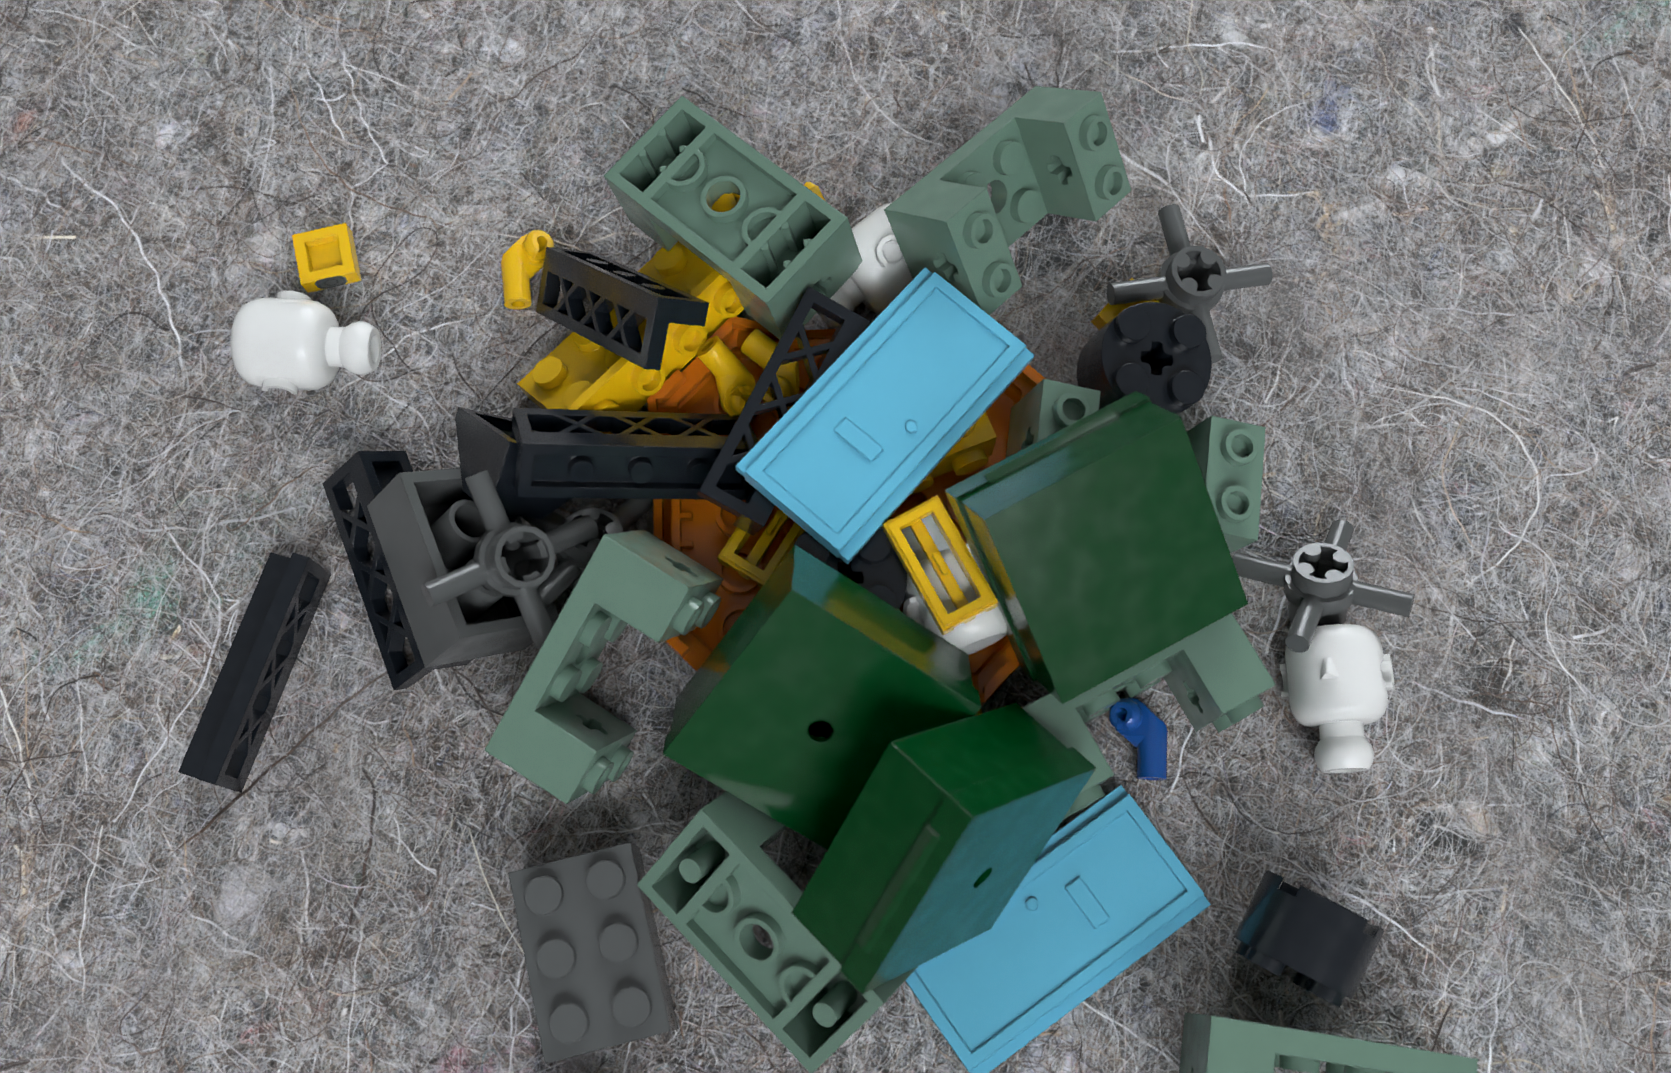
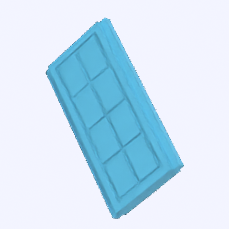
M924 267L736 465V471L833 555L841 558L848 564L883 526V523L893 515L1027 367L1035 355L1026 348V344L936 272L932 273Z
M1120 785L1051 836L991 929L919 965L905 982L969 1073H989L1211 904L1138 804Z

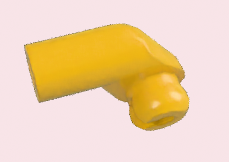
M533 230L522 236L503 254L501 273L504 306L506 308L520 310L531 306L530 279L543 268L546 247L554 248L553 239L547 232Z
M755 329L742 344L741 352L764 370L777 343L759 329ZM798 361L780 365L776 376L783 398L799 394ZM769 387L762 399L765 403L773 401Z
M714 336L698 349L696 355L715 376L723 410L730 416L740 415L756 385L755 379L718 336Z

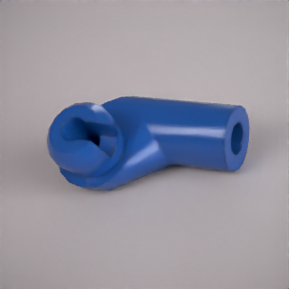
M1135 698L1120 699V701L1110 707L1109 721L1124 738L1137 748V779L1151 781L1167 780L1168 730L1166 724L1140 700Z

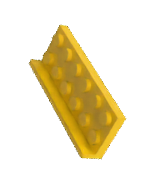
M809 181L804 184V186L825 201L817 185ZM735 193L723 194L713 204L712 210L716 212L731 210L737 205L740 195ZM679 241L669 251L662 247L638 272L709 303L705 326L669 323L660 370L643 369L587 338L572 332L544 359L539 361L517 385L541 409L638 411L648 402L647 399L651 395H654L662 388L664 382L677 369L680 371L696 356L698 349L729 318L738 316L744 310L730 281ZM615 309L610 312L613 329L618 324ZM647 318L638 327L642 344ZM602 432L604 434H613L611 432Z

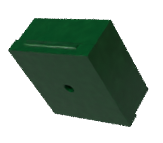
M1135 391L945 490L974 560L999 602L998 607L1007 626L1006 634L1022 671L1033 682L1038 680L1061 704L1249 604L1182 418L1152 404L1150 397Z
M794 545L677 696L672 727L665 737L663 755L828 850L890 742L975 716L981 709L979 691L973 687L969 655Z
M1017 703L892 741L791 913L840 963L842 967L839 971L863 995L991 929L1096 770V767L1074 747L1067 748Z

